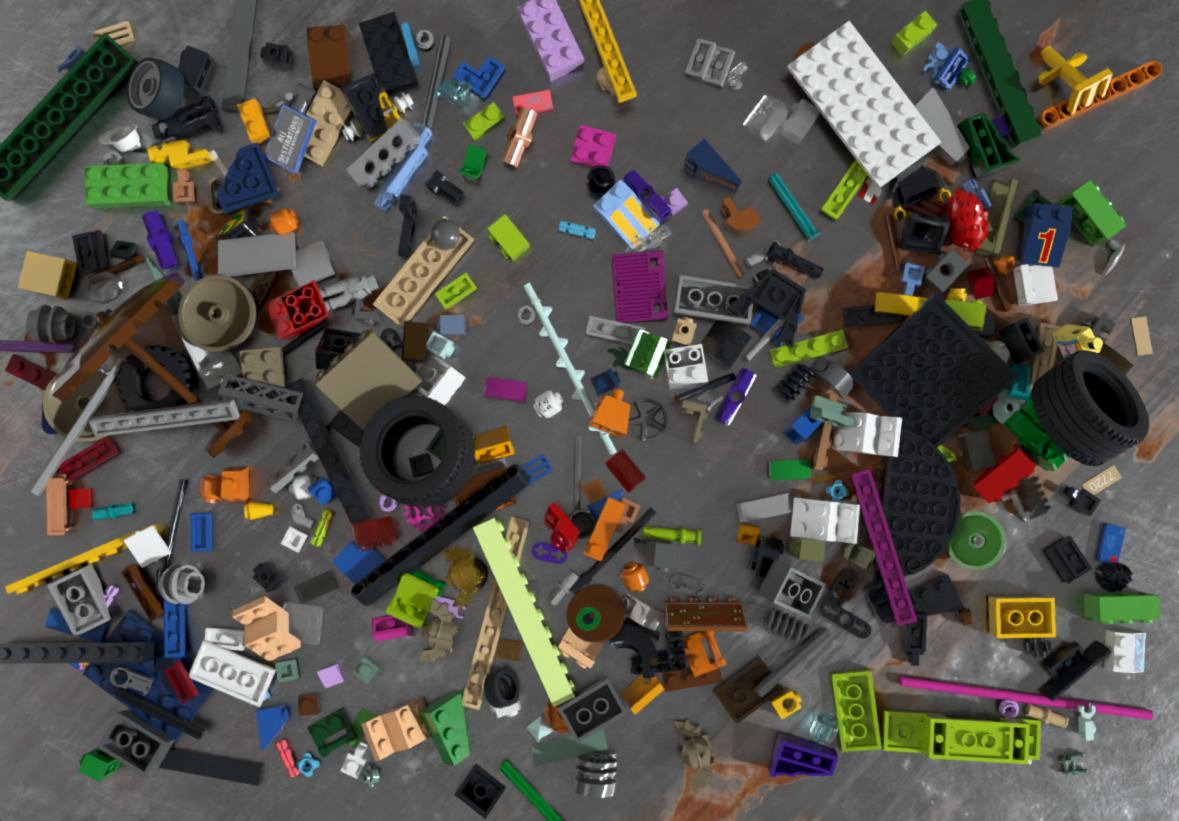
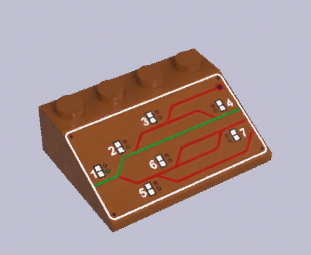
M668 597V600H664V625L667 631H748L743 602L738 601L737 597H726V601H718V597H707V601H699V597H687V600H680V597Z

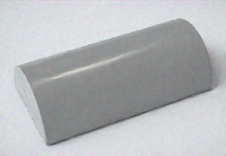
M679 275L673 313L750 325L753 302L743 318L738 317L727 310V308L752 286Z

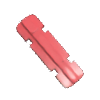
M284 739L277 742L275 747L277 751H280L279 756L285 768L288 769L289 777L292 778L297 776L300 770L295 766L296 761L290 749H287L288 744Z

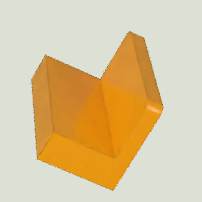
M507 426L473 435L476 437L473 444L475 445L474 456L477 464L515 454Z
M640 675L620 692V695L630 706V710L636 715L664 690V686L656 676L651 678V685H644L643 675Z

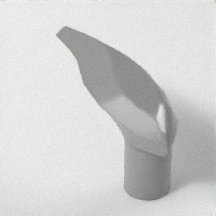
M289 92L286 93L284 98L263 109V112H278L282 104L290 106L293 101V95Z
M1113 239L1109 242L1108 246L1115 252L1110 256V261L1106 266L1104 275H1107L1113 269L1125 249V244L1122 243L1120 245Z
M1012 489L1010 490L1011 492L1003 493L1002 501L1012 500L1013 506L1017 509L1021 519L1026 522L1025 510L1017 491Z

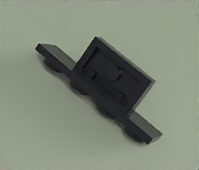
M1073 641L1045 665L1053 678L1039 689L1040 693L1053 702L1109 655L1111 650L1099 641H1096L1084 651L1079 643Z

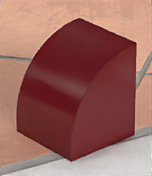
M986 267L967 271L968 284L975 300L994 295V276Z

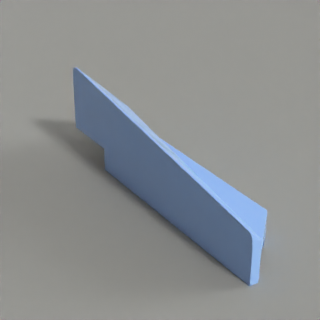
M416 122L412 125L421 136V139L418 141L419 144L413 150H408L404 154L403 160L393 164L374 202L384 212L388 211L428 154L424 145L431 137L432 132L424 125Z

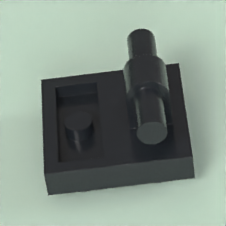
M882 578L877 580V583L865 587L864 593L880 622L882 623L894 618ZM908 590L913 609H916L917 603Z

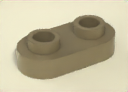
M214 176L209 179L207 183L209 208L217 215H224L222 208H218L220 203L217 198L218 190L216 189L219 184L222 185L224 179L220 176Z

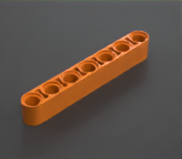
M1150 61L1111 79L1103 98L1099 99L1097 96H1094L1092 104L1087 107L1078 105L1073 115L1067 110L1070 99L1046 109L1036 118V122L1040 124L1041 130L1055 127L1150 83L1162 73V66L1157 61ZM1113 85L1117 87L1118 91L1113 88ZM1062 108L1067 111V115L1063 114ZM1045 116L1050 119V123L1046 122Z

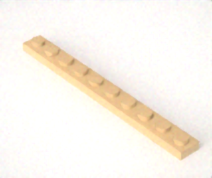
M511 516L506 538L508 537L512 546L509 549L511 555H516L518 561H520L530 521ZM494 578L462 697L463 706L480 710L484 695V680L491 669L507 609V603L496 578Z

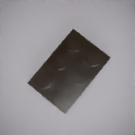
M760 657L713 691L736 724L784 690L777 683L763 697L757 695L754 688L771 674V671Z

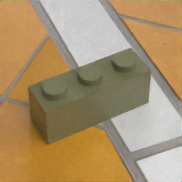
M792 537L788 541L787 550L790 552V556L795 558L823 562L825 542Z

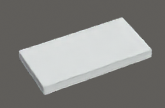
M203 640L189 676L195 681L260 707L276 669Z

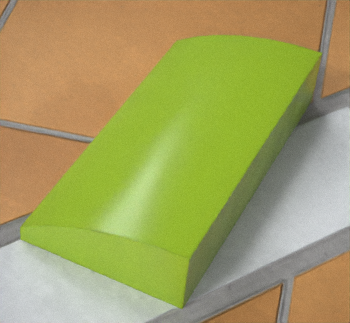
M871 668L832 673L842 752L881 750L882 745Z

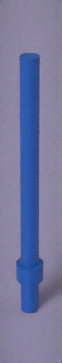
M183 220L178 221L180 243L184 246L194 282L202 278L191 245L192 238L187 232L185 222Z

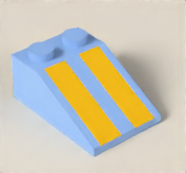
M621 179L593 205V211L632 250L660 225L636 194Z

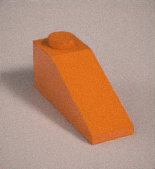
M610 496L608 497L583 554L602 561L626 507L625 503Z

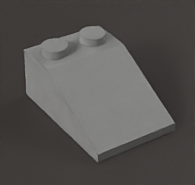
M92 564L47 585L74 637L111 620L100 579Z

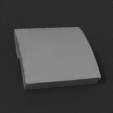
M698 38L685 74L699 81L722 88L735 51L716 46L715 42Z
M323 240L295 251L296 269H292L298 287L313 280L317 282L335 274Z

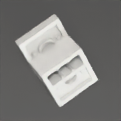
M846 412L845 416L854 419L853 426L834 428L833 450L898 457L902 418Z
M794 498L790 536L857 544L860 505Z

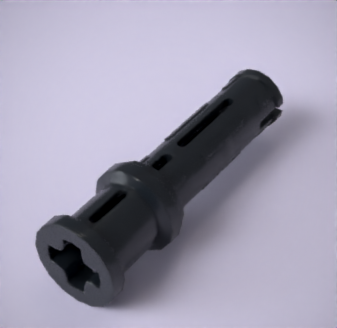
M776 241L768 249L767 257H773L781 261L783 265L790 264L816 278H820L823 273V267L794 254L792 249H786L778 245Z

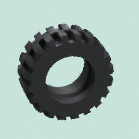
M160 345L144 347L143 350L160 365L166 366L171 375L196 396L197 392L194 391V386H198V380H194V376L197 373L195 369L191 368L192 363L190 360L185 359L186 356L184 354ZM132 354L125 358L127 360L126 364L121 363L119 368L122 371L121 374L117 373L116 378L120 380V384L116 386L117 391H121L122 394L119 397L121 401L126 402L125 407L128 410L135 412L189 405L172 388L161 400H151L146 395L143 387L144 377L150 368Z

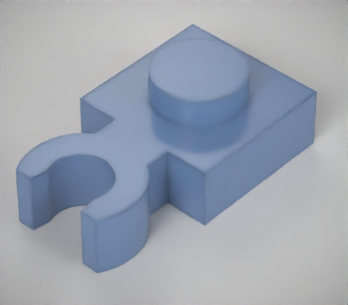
M938 42L926 59L930 63L925 65L922 73L924 74L927 69H930L932 71L930 79H933L938 73V68H942L952 51Z

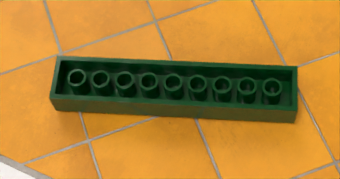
M104 33L0 144V197L5 201H12L139 63L107 33Z

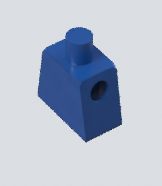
M811 406L804 409L782 431L794 445L806 440L822 423L810 418Z

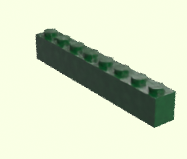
M970 0L963 3L958 12L1000 115L1005 117L1013 147L1016 148L1039 138L1042 135L1041 126L1036 122L1033 107L1029 105L1027 92L1020 83L1019 72L1013 66L1012 55L1007 51L1005 38L1000 34L997 19L993 17L990 2L988 0Z

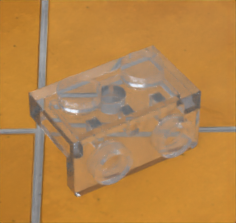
M765 94L743 125L746 129L759 134L763 141H767L774 134L781 121L785 119L788 111L782 101Z

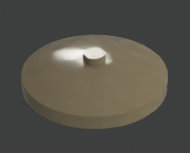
M212 275L196 281L187 289L179 305L178 319L183 334L193 345L210 352H225L239 346L249 336L255 324L256 306L251 293L242 283L228 276Z
M99 368L94 374L91 373L89 379L64 402H61L52 395L60 373L49 382L43 396V411L47 422L58 434L63 437L67 436L108 374L106 370ZM118 380L115 381L92 417L125 413L126 402L121 401L119 397L122 393L117 391L116 385L120 384ZM88 422L76 442H93L106 436L95 437Z

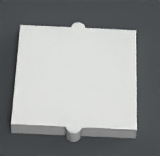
M153 525L141 531L137 530L135 534L123 540L142 568L154 561L158 562L160 558L171 553Z

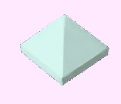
M542 715L526 727L537 742H540L553 731Z

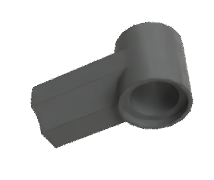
M299 83L293 92V101L290 106L306 114L318 91Z

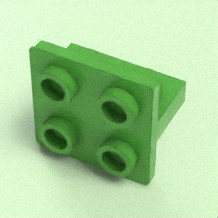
M638 329L624 364L657 377L664 362V351L669 349L671 342L663 337Z

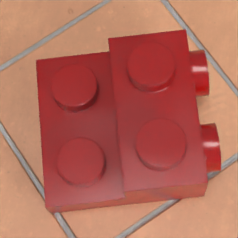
M554 502L547 509L543 518L544 523L549 530H553L550 537L552 545L556 549H560L561 552L565 551L568 553L578 541L577 537L580 531Z

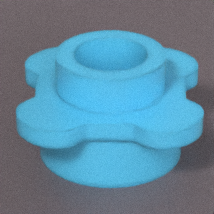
M836 480L832 486L826 487V493L831 495L833 502H839L840 499L849 494L848 489L842 485L843 482L841 480Z
M305 753L303 759L297 762L296 767L305 776L310 777L313 774V770L319 767L320 762L313 759L310 753Z

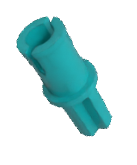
M131 503L109 504L107 507L93 508L92 517L94 520L104 518L115 519L116 516L132 514L133 507Z

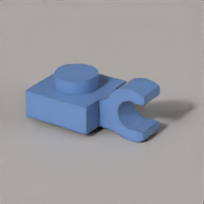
M77 45L65 58V61L57 66L56 70L59 73L63 69L69 71L85 54V51Z
M974 179L963 184L964 189L969 195L972 192L977 200L980 201L983 210L992 206L984 189L978 191V185Z
M910 263L904 265L900 282L906 285L902 295L913 296L914 287L921 286L925 267Z

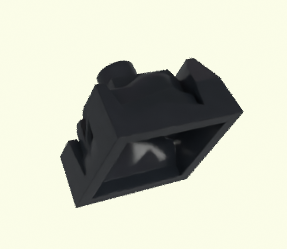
M909 210L901 233V250L939 255L951 224L948 216L944 214V217L941 218Z

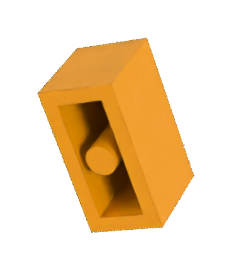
M255 98L238 104L237 106L250 141L253 144L258 142L259 145L269 142L272 133L261 104Z

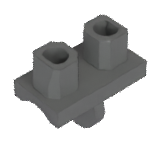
M1103 312L1096 325L1093 324L1095 318L1090 317L1088 321L1081 320L1079 326L1091 328L1095 338H1100L1104 344L1107 339L1099 336L1097 333L1101 330L1110 335L1116 324L1107 319L1109 315Z

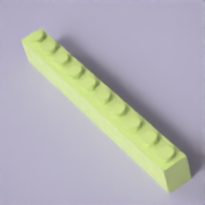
M494 517L474 526V532L553 707L575 698L573 692L576 691L572 679L567 680L565 674L568 673L564 662L560 663L557 656L560 653L556 644L552 645L549 640L552 637L548 626L544 627L541 622L544 617L540 608L536 610L533 604L536 602L533 592L527 591L525 585L528 584L524 573L520 574L518 571L519 561L516 555L512 556L509 551L512 546L508 537L504 539L501 533L504 528L500 519L496 521Z

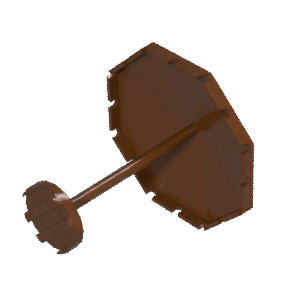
M177 272L163 276L135 292L109 315L105 313L96 314L95 322L98 326L86 337L69 358L58 377L52 395L61 402H64L89 379L91 373L94 374L113 355L108 350L109 346L119 349L124 345L189 404L203 403L130 338L137 331L135 327H138L140 324L143 325L158 310L157 307L162 306L183 285L185 280ZM241 409L238 411L240 417L237 420H229L226 423L224 421L211 423L218 431L206 444L204 450L213 458L226 449L225 446L236 439L244 431L242 428L252 421L253 415L251 412Z

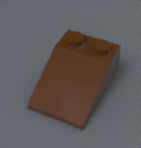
M345 25L306 27L313 89L319 90L323 81L339 89L351 83L349 32Z

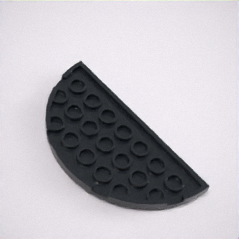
M901 428L898 457H886L881 505L904 577L922 571L938 559L946 550V546L952 536H954L958 526L961 498L955 473L940 450L920 435ZM875 557L872 579L879 580L882 576Z

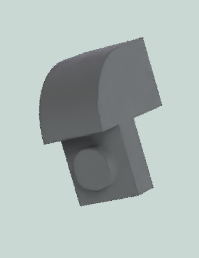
M821 356L810 368L818 378L827 384L830 390L843 399L856 385L853 378L834 361L831 362L824 356Z

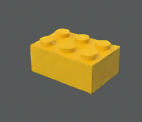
M1046 595L988 596L989 635L996 638L1056 637L1054 597Z

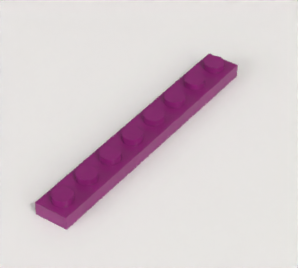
M871 470L851 474L896 625L901 626L916 622L917 618Z

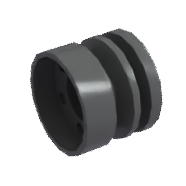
M583 754L577 756L576 763L579 765L576 766V771L584 775L576 776L574 792L582 796L594 798L614 796L616 780L609 776L616 775L617 770L614 767H617L618 760L603 754Z

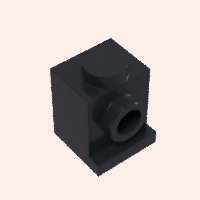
M266 42V46L262 47L260 51V57L263 58L262 61L267 66L289 69L292 55L289 46Z
M270 562L259 563L253 569L255 574L252 578L267 593L272 592L285 578ZM263 573L268 575L267 580L262 577Z

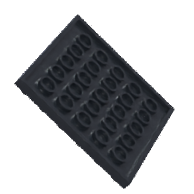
M937 292L848 372L890 417L902 418V429L920 435L936 447L1019 377Z

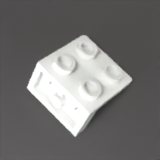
M1026 264L1013 269L1019 306L1058 300L1052 267L1029 266Z

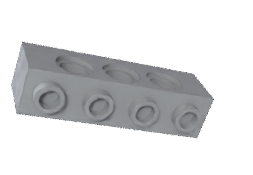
M401 118L346 170L360 187L372 188L376 185L377 179L380 176L390 172V167L394 163L404 159V154L408 150H413L418 146L421 136L407 120ZM401 138L402 144L397 147L396 141ZM387 151L388 157L384 160L382 155ZM373 163L374 170L370 173L369 166Z

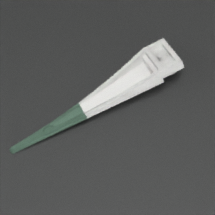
M146 257V263L154 281L163 277L151 260ZM175 292L165 302V305L197 376L200 377L206 389L210 391L220 386L225 374L241 376L242 369L229 351H206L196 347L185 337L178 319L179 305L182 298Z

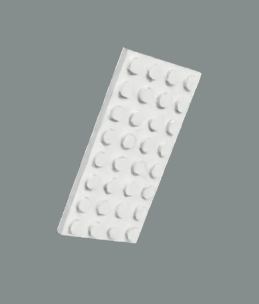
M850 21L787 66V69L878 189L942 143Z

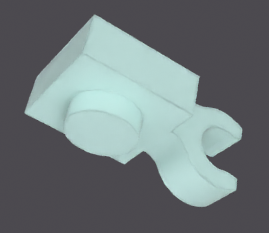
M1089 703V709L1084 711V706L1079 704V735L1086 741L1094 740L1096 726L1091 717L1095 714V706Z

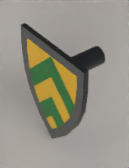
M250 206L242 208L234 214L215 235V238L230 235L235 239L244 231L250 237L255 236L257 232L246 223L248 222Z

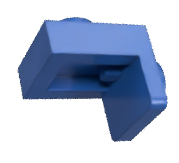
M323 476L308 487V491L322 505L337 495L332 483L328 482Z

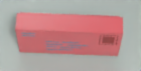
M550 90L513 96L516 117H518L521 107L531 109L536 113L553 110Z

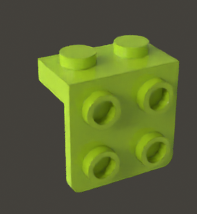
M404 573L396 594L385 613L421 629L430 614L433 598L437 596L438 588L408 573Z

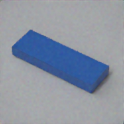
M164 599V658L185 657V604H172Z
M51 608L45 627L73 635L60 609ZM103 623L78 635V637L95 642H103L108 623Z

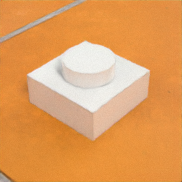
M290 526L281 544L296 552H300L308 534Z

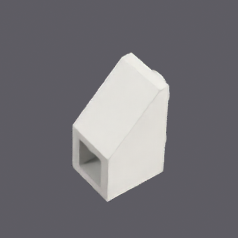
M625 592L621 599L624 605V614L640 625L655 631L664 613Z

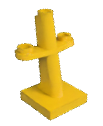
M1047 46L1042 50V59L1052 70L1041 73L1038 77L1039 83L1043 86L1057 76H1060L1073 89L1067 108L1071 115L1076 112L1078 105L1082 104L1084 107L1092 104L1093 98L1097 94L1101 98L1105 96L1113 74L1109 68L1088 79L1075 68L1085 62L1087 59L1086 54L1078 52L1071 59L1066 60L1052 49L1051 46Z

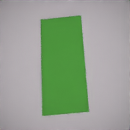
M361 707L352 724L358 739L353 742L349 741L346 744L357 748L365 735L361 724L372 719L375 714Z

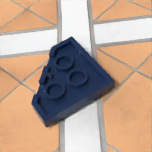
M258 142L239 148L233 164H231L221 188L217 192V198L224 214L279 197V192Z

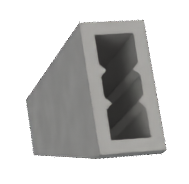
M932 88L915 105V108L942 142L933 150L950 166L956 162L960 164L968 156L965 153L970 147L936 90Z

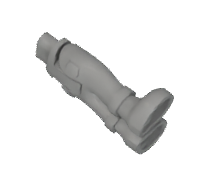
M373 274L367 277L362 275V277L346 278L331 285H326L324 288H319L322 298L343 292L342 295L324 301L329 311L331 308L334 310L337 307L355 303L356 299H363L368 293L372 294L371 291L379 289Z

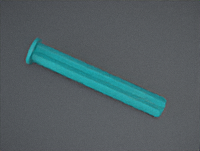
M777 173L771 175L768 179L808 238L807 242L817 237L820 232L815 230Z

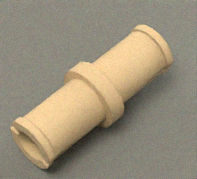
M1028 704L1025 711L1026 716L1041 720L1044 724L1050 723L1063 729L1068 725L1069 718L1067 716L1054 713L1048 708L1042 709Z

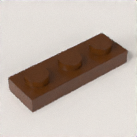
M135 563L127 566L121 573L151 622L164 613L162 604L156 600L153 590L144 580L140 568Z
M690 667L677 671L662 672L665 692L722 682L720 668L697 677L693 676Z

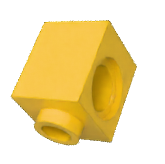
M790 688L785 689L770 699L781 720L802 708L799 704L802 701L796 691L792 692ZM786 698L792 700L791 705L788 707L782 705L783 700Z

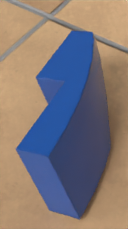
M623 490L609 496L620 501ZM609 496L587 505L596 522Z

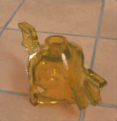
M455 547L452 550H444L446 560L453 562L449 566L448 575L445 578L449 586L454 585L462 591L455 598L457 607L462 609L465 604L472 603L473 595L479 591L476 585L481 583L485 574L484 572L480 573L479 569L474 565V554L469 555L470 552L468 550L460 551Z

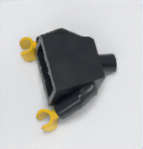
M917 163L909 166L896 176V180L892 182L890 193L893 207L896 208L894 212L895 220H898L897 212H902L903 218L906 217V212L901 208L902 205L906 208L936 194L937 200L944 202L942 193L946 195L947 199L951 197V192L944 190L945 185L937 171L925 167L922 163Z

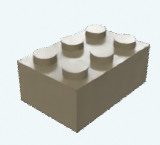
M282 346L239 351L243 378L285 389L287 384ZM254 387L245 389L249 394L258 392ZM274 392L265 394L269 399L278 397ZM288 397L285 398L286 403H289Z

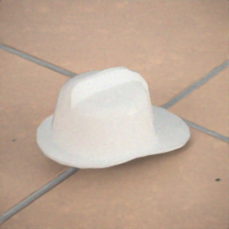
M138 125L112 128L100 136L99 143L112 144L121 152L139 149L141 147L139 142L140 136L136 131Z

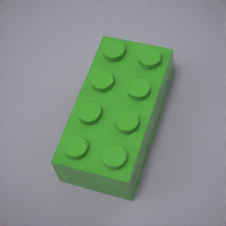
M162 163L85 166V204L93 209L170 206L169 168Z

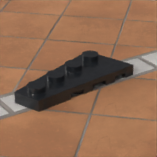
M948 574L941 575L909 590L917 603V608L914 609V612H926L927 616L962 610L963 605ZM889 619L884 623H893L895 622V619Z

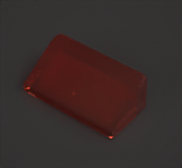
M623 449L605 462L607 468L628 493L646 479Z

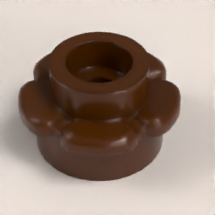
M962 607V611H958L959 623H963L964 626L972 624L970 609Z

